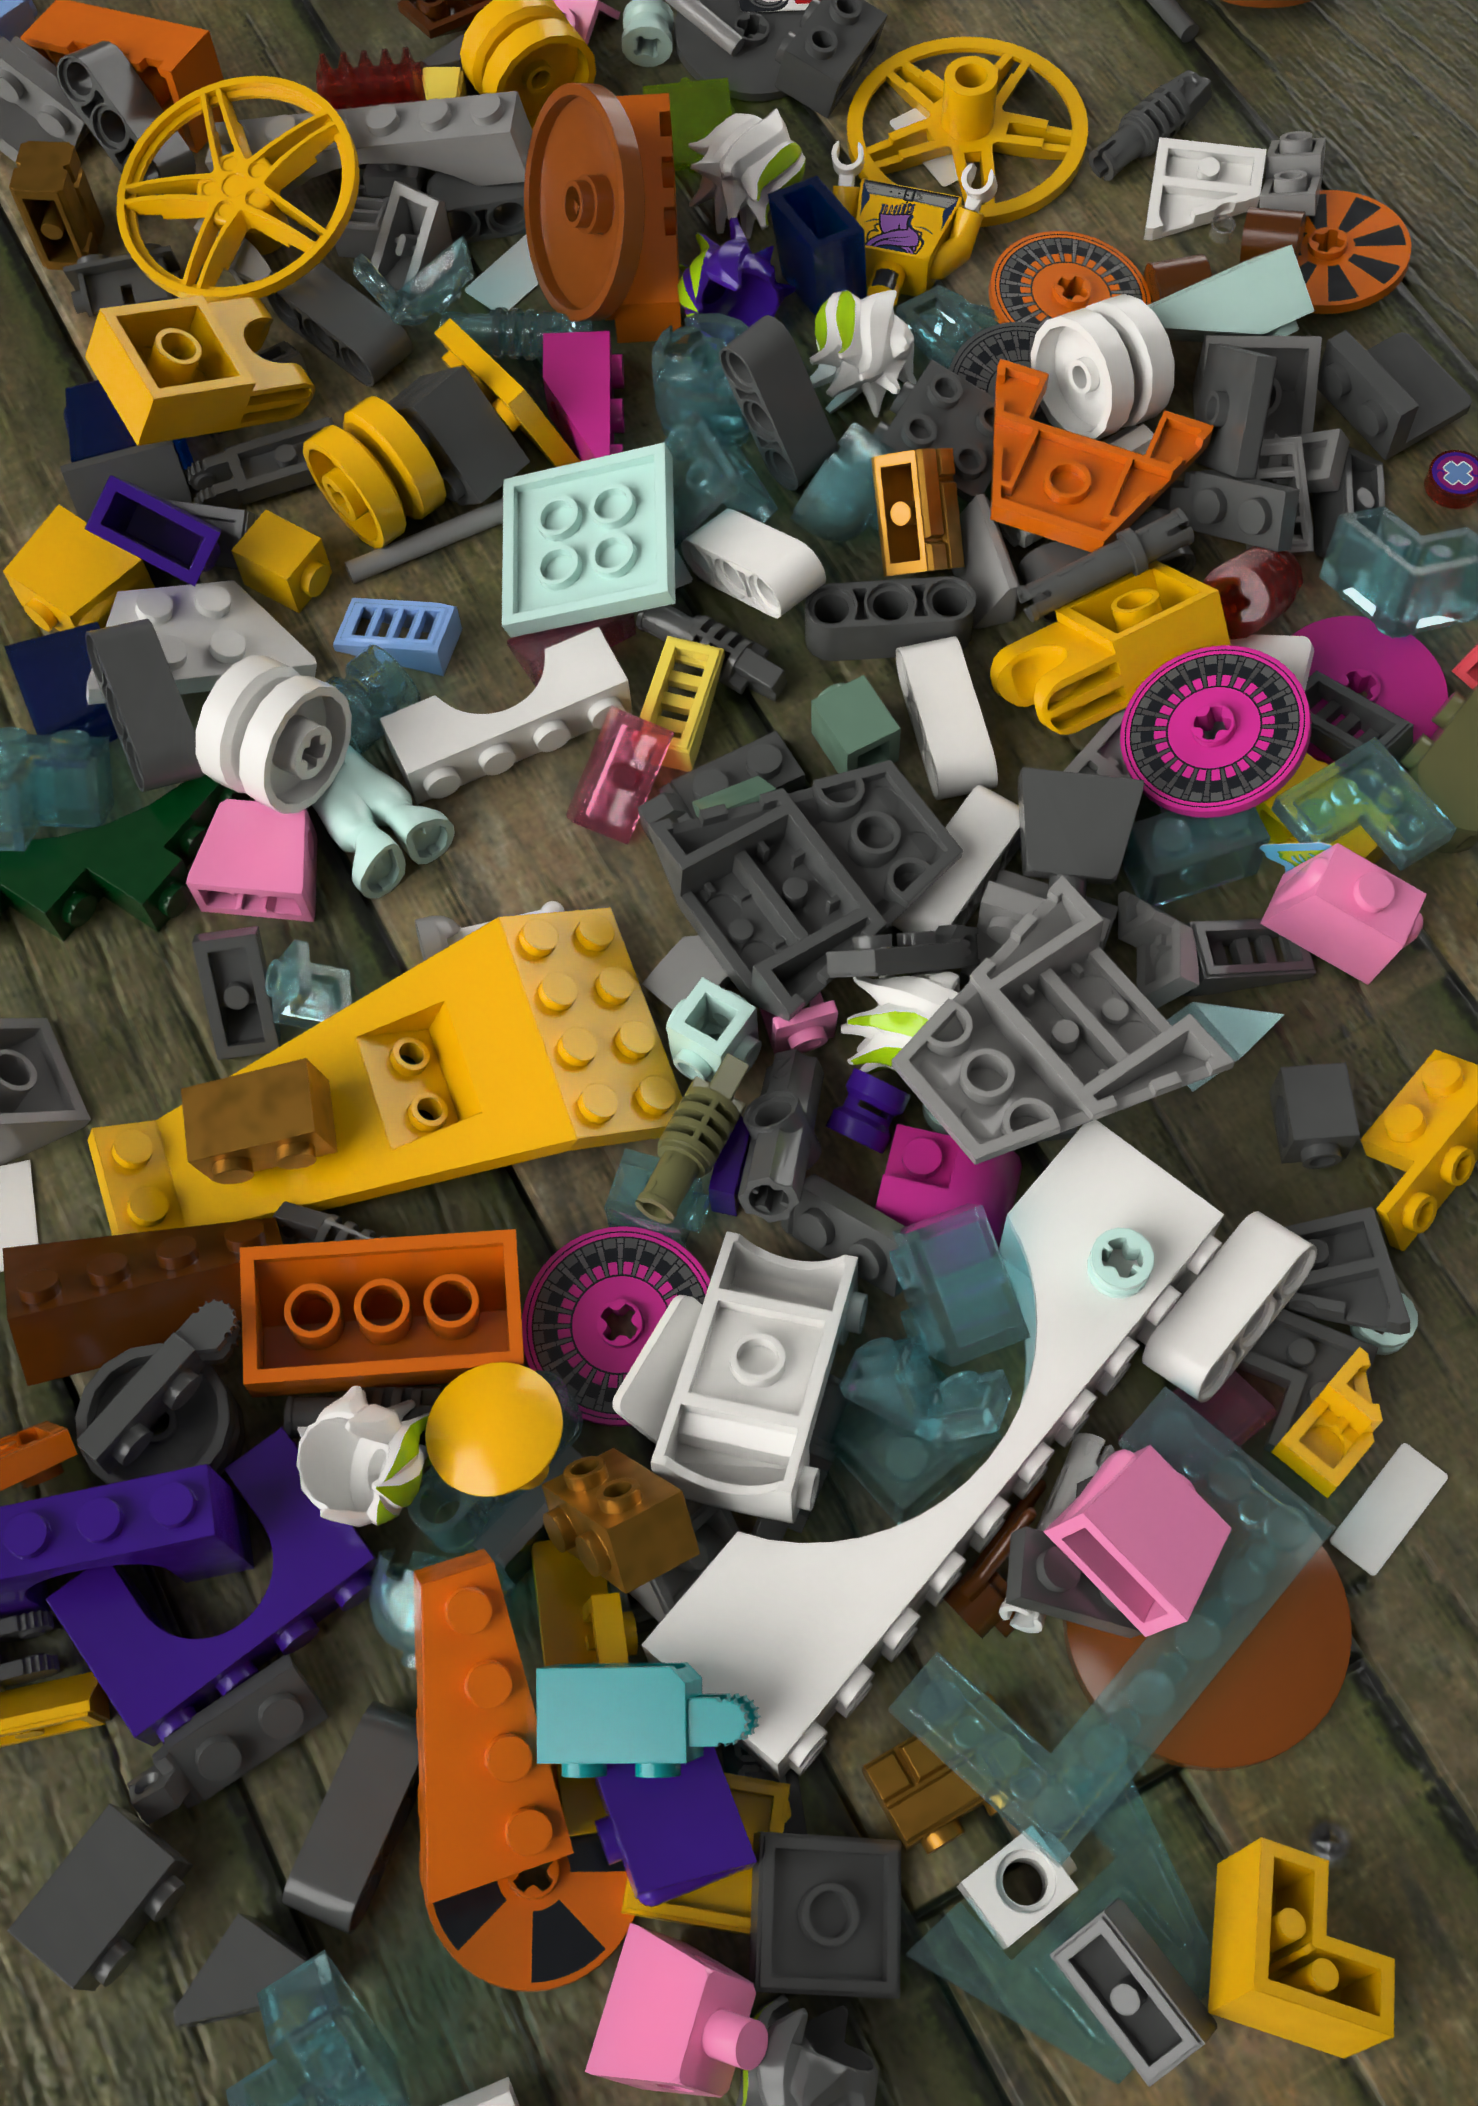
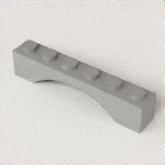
M518 91L335 109L353 139L359 165L393 163L423 167L455 176L476 186L519 183L525 180L527 153L533 131ZM311 113L278 115L238 120V122L243 126L253 156L268 143L314 115ZM216 122L215 126L219 134L222 154L226 155L234 152L225 122ZM333 142L315 157L318 162L284 187L280 192V196L286 199L292 191L311 178L334 169L342 168L336 142ZM209 147L205 164L211 173L214 167Z

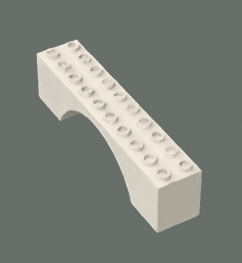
M1093 1120L1083 1124L1009 1211L1006 1217L997 1259L1011 1284L1019 1308L1024 1333L1026 1364L1020 1408L1006 1435L989 1459L966 1483L942 1502L913 1519L867 1536L834 1542L795 1543L768 1540L738 1531L642 1643V1648L648 1662H688L702 1677L703 1694L730 1693L731 1697H733L734 1694L739 1693V1696L747 1695V1699L750 1701L754 1700L753 1704L755 1707H759L757 1713L761 1716L757 1722L759 1726L754 1729V1734L748 1735V1738L745 1740H739L737 1744L779 1781L790 1768L801 1776L826 1745L827 1740L824 1738L828 1732L823 1727L835 1712L838 1711L843 1717L848 1718L872 1688L873 1684L870 1681L875 1673L870 1669L883 1655L892 1663L917 1632L918 1628L915 1626L921 1618L917 1611L927 1600L937 1607L944 1600L943 1596L958 1582L962 1576V1573L959 1571L966 1562V1559L962 1557L966 1550L971 1546L981 1553L1005 1522L1003 1517L1011 1506L1007 1502L1009 1497L1014 1493L1024 1500L1048 1469L1046 1466L1047 1462L1055 1452L1051 1445L1057 1441L1065 1448L1073 1440L1074 1436L1078 1434L1090 1417L1088 1412L1098 1398L1093 1393L1098 1390L1103 1395L1108 1396L1131 1366L1129 1361L1140 1347L1136 1340L1138 1339L1147 1345L1151 1335L1176 1304L1181 1294L1187 1291L1221 1247L1222 1242L1215 1238L1214 1235L1224 1214L1099 1121ZM1114 1228H1130L1142 1234L1150 1243L1154 1252V1267L1145 1287L1136 1295L1124 1299L1111 1298L1100 1293L1092 1285L1087 1273V1260L1096 1239L1105 1231ZM1113 1249L1108 1262L1102 1260L1104 1266L1116 1267L1119 1277L1123 1278L1129 1276L1134 1264L1139 1266L1137 1260H1125L1122 1249Z

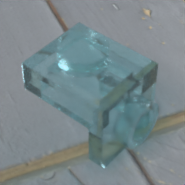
M295 939L279 959H274L267 970L265 990L266 994L272 997L273 1023L310 1029L352 1004L350 970L310 962L308 942Z

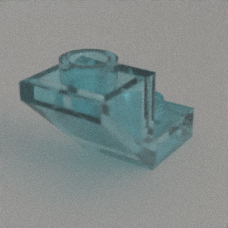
M919 1335L895 1341L889 1337H881L863 1344L860 1348L856 1349L839 1385L844 1398L933 1444L998 1432L1012 1395V1390L1003 1369L979 1374L974 1371H962L949 1376L944 1381H938Z

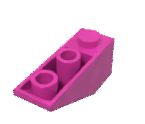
M610 331L543 333V383L548 414L580 461L624 452L623 444H615L614 433L625 432L623 398L614 399V389L624 388L623 354H612Z

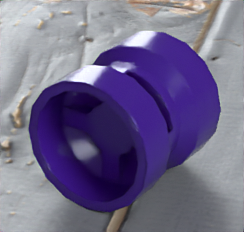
M854 1068L846 1083L848 1096L843 1106L834 1108L826 1127L883 1154L891 1139L889 1126L894 1116L903 1114L911 1095ZM862 1101L881 1110L880 1116L858 1106L859 1102Z

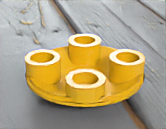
M507 1362L488 1363L474 1367L451 1381L440 1393L431 1408L425 1432L429 1459L436 1472L446 1484L469 1495L496 1497L515 1492L519 1489H534L542 1484L548 1476L549 1464L559 1448L563 1432L561 1404L551 1385L540 1374L528 1367Z

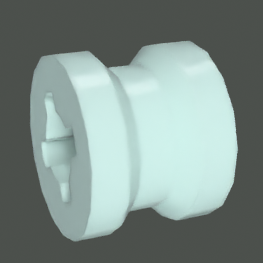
M632 0L626 5L623 12L622 52L633 64L642 67H655L669 59L673 50L671 32L673 30L674 18L673 11L663 0Z

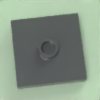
M1209 343L1196 420L1214 425L1208 447L1194 461L1195 463L1236 478H1255L1276 373L1277 357L1229 345Z
M762 1831L754 1833L753 1852L757 1863L752 1869L749 1981L753 1982L756 1992L900 1999L902 1840Z

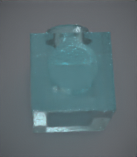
M625 1148L604 1206L609 1227L628 1226L652 1230L671 1238L685 1248L690 1231L701 1232L709 1209L710 1198L708 1194L703 1193L702 1178H695L671 1224L656 1222L645 1216L636 1207L635 1201L638 1195L643 1192L660 1158Z

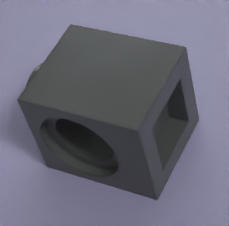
M1346 1062L1281 1067L1269 1091L1281 1164L1302 1162L1305 1168L1321 1169L1340 1163L1342 1159L1347 1158L1360 1136Z

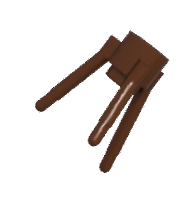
M1042 1478L1024 1500L1020 1499L1005 1519L1003 1526L982 1551L972 1567L943 1596V1599L982 1639L994 1626L1005 1638L1016 1629L1009 1625L1016 1611L1012 1612L1009 1620H1003L999 1614L1000 1606L1006 1598L1007 1582L996 1570L1009 1555L1011 1533L1025 1526L1030 1527L1036 1519L1037 1512L1033 1507L1047 1486Z

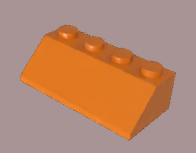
M516 1229L240 1247L243 1385L252 1398L348 1391L352 1386L402 1387L450 1383L464 1372L488 1363L507 1362L524 1366Z

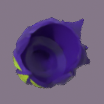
M737 217L730 219L731 240L719 246L706 235L697 233L695 236L701 249L700 254L692 261L690 266L681 263L679 265L683 275L677 285L680 304L685 309L684 312L692 325L702 326L710 338L723 347L761 317L766 315L774 317L784 298L796 290L794 286L781 284L776 281L775 269L770 262L774 249L773 245L754 254L752 253Z

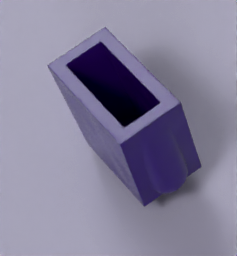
M112 475L109 476L84 528L194 587L202 572H208L213 569L221 552L220 546L217 543L221 529L133 483Z
M704 1747V1756L688 1763H681L680 1776L640 1778L635 1776V1764H607V1776L595 1777V1785L606 1816L594 1822L609 1865L622 1860L635 1899H639L645 1906H658L738 1872L752 1869L757 1863L715 1747Z

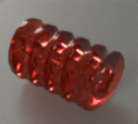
M403 47L399 64H394L388 49L384 48L381 51L379 65H373L367 50H361L358 67L352 66L346 52H340L338 66L332 69L325 53H319L316 70L317 92L337 110L349 109L350 107L358 108L370 105L377 106L380 104L425 101L426 97L421 78L423 75L422 69L424 68L422 59H420V62H415L409 48Z
M1257 546L1251 547L1210 571L1203 583L1219 590L1228 635L1231 640L1247 638L1287 612L1296 600V595L1304 583L1302 568L1292 553L1288 550L1277 552Z

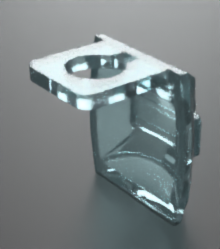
M461 236L442 251L398 291L389 284L364 254L360 253L354 259L353 273L356 278L391 316V321L394 324L407 326L421 325L435 312L441 314L451 303L461 297V288L474 277L467 240L464 236Z

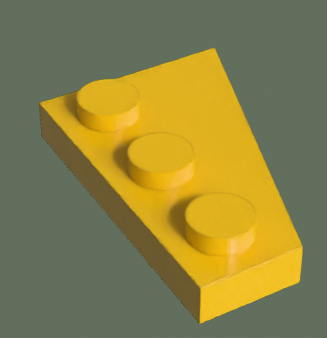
M451 318L434 332L448 350L441 357L449 369L461 365L466 367L501 420L512 432L519 428L554 467L581 462L527 391Z

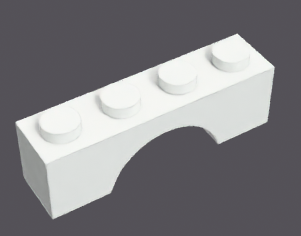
M599 626L544 649L545 664L538 685L527 698L509 709L490 714L467 713L447 705L434 695L380 718L391 754L416 804L418 805L432 798L440 799L447 797L462 785L486 775L501 774L518 761L539 752L557 750L574 737L595 728H608L620 721L623 716L633 713L628 679Z

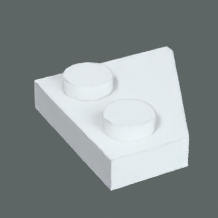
M1159 137L1144 240L1153 241L1245 213L1249 207H1257L1261 194L1267 149Z

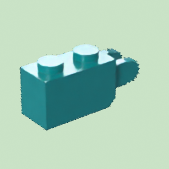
M688 1662L554 1664L536 1668L537 1764H561L562 1777L593 1778L607 1776V1764H635V1776L640 1778L680 1776L681 1763H688L704 1756V1747H716L721 1745V1743L724 1746H728L730 1743L734 1745L741 1739H747L748 1735L754 1734V1729L759 1726L757 1722L761 1716L757 1713L759 1707H755L753 1704L754 1700L750 1701L747 1699V1695L739 1696V1693L734 1694L733 1697H731L730 1693L703 1694L702 1677Z

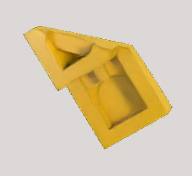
M1361 1347L1354 1352L1272 1450L1276 1457L1327 1499L1375 1442L1373 1432L1383 1421L1380 1405L1373 1404L1367 1380L1366 1371L1371 1366L1369 1355Z

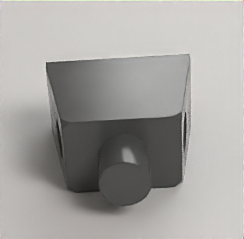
M1023 767L1018 776L1023 875L1050 879L1048 890L1063 875L1085 900L1087 883L1111 885L1115 882L1142 796L1144 780Z

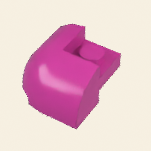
M901 1124L896 1125L875 1209L915 1232L916 1239L911 1272L928 1276L956 1277L958 1272L981 1265L995 1251H999L1006 1217L1015 1202L1022 1170L1020 1157L1014 1151L974 1165L950 1135Z

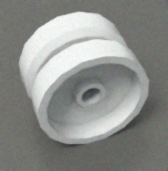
M1127 294L1107 298L1088 305L1086 308L1046 320L1035 335L1031 350V368L1049 374L1047 390L1040 406L1048 421L1054 427L1098 440L1116 433L1120 428L1134 426L1155 418L1168 405L1174 388L1175 361L1169 337L1157 314L1141 299Z
M251 655L233 664L216 681L202 707L196 728V757L202 772L215 782L238 793H246L257 802L282 814L301 812L316 803L325 793L344 762L351 739L352 714L347 697L336 687L312 676H301L292 667L268 656Z

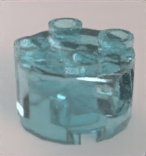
M720 313L695 314L684 318L685 326L676 329L674 332L672 325L661 333L652 349L655 406L661 421L662 431L671 440H681L696 446H722L726 449L741 447L748 440L750 429L721 367L719 352L749 327L739 319Z

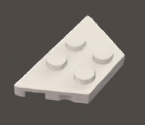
M234 580L196 584L195 587L189 584L117 591L106 627L149 619L156 631L180 694L211 691L216 681L233 664L251 655L268 656L292 667L301 676H312L315 678L317 667L315 657ZM91 669L87 681L86 699L88 705L105 703L93 669Z

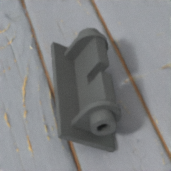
M154 243L145 244L150 255L161 267L181 279L178 271L181 270L180 264L170 245L162 247ZM130 253L114 257H108L103 254L86 255L78 259L77 264L63 267L65 275L76 290L72 291L71 295L77 314L87 312L89 317L98 315L100 308L126 305L123 289L132 288L135 304L175 299L173 294L156 285L144 274Z

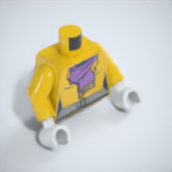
M839 141L833 145L831 152L832 163L835 172L839 175L838 186L833 185L830 230L841 258L853 264V281L859 286L868 287L866 296L888 290H896L897 295L894 306L897 304L900 294L921 298L929 294L936 280L945 279L970 259L984 216L983 213L979 212L981 205L990 201L997 192L998 184L992 169L988 175L986 185L980 189H973L971 184L976 175L975 164L971 163L965 167L962 172L961 182L967 194V199L964 207H962V197L871 179L862 178L860 187H854L855 176L862 171L865 163L863 146L858 142V158L854 163L846 165L838 160L840 153Z

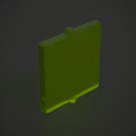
M684 77L678 83L643 86V94L669 93L675 170L688 169L690 173H696V171L690 169L691 164L702 160L704 155L690 149L688 144L707 137L716 126L732 116L728 78L690 81L689 78Z

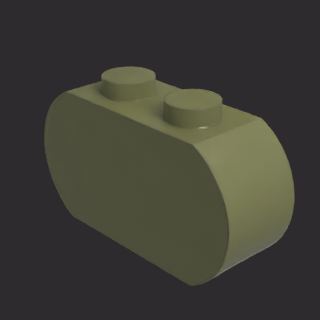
M1478 685L1465 697H1462L1455 691L1438 709L1431 719L1432 722L1439 726L1431 738L1423 733L1403 755L1399 763L1407 769L1392 788V805L1402 828L1416 842L1437 852L1458 853L1466 851L1478 841Z

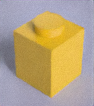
M266 509L231 550L244 585L297 613L302 611L312 597H316L323 592L332 574L320 537Z

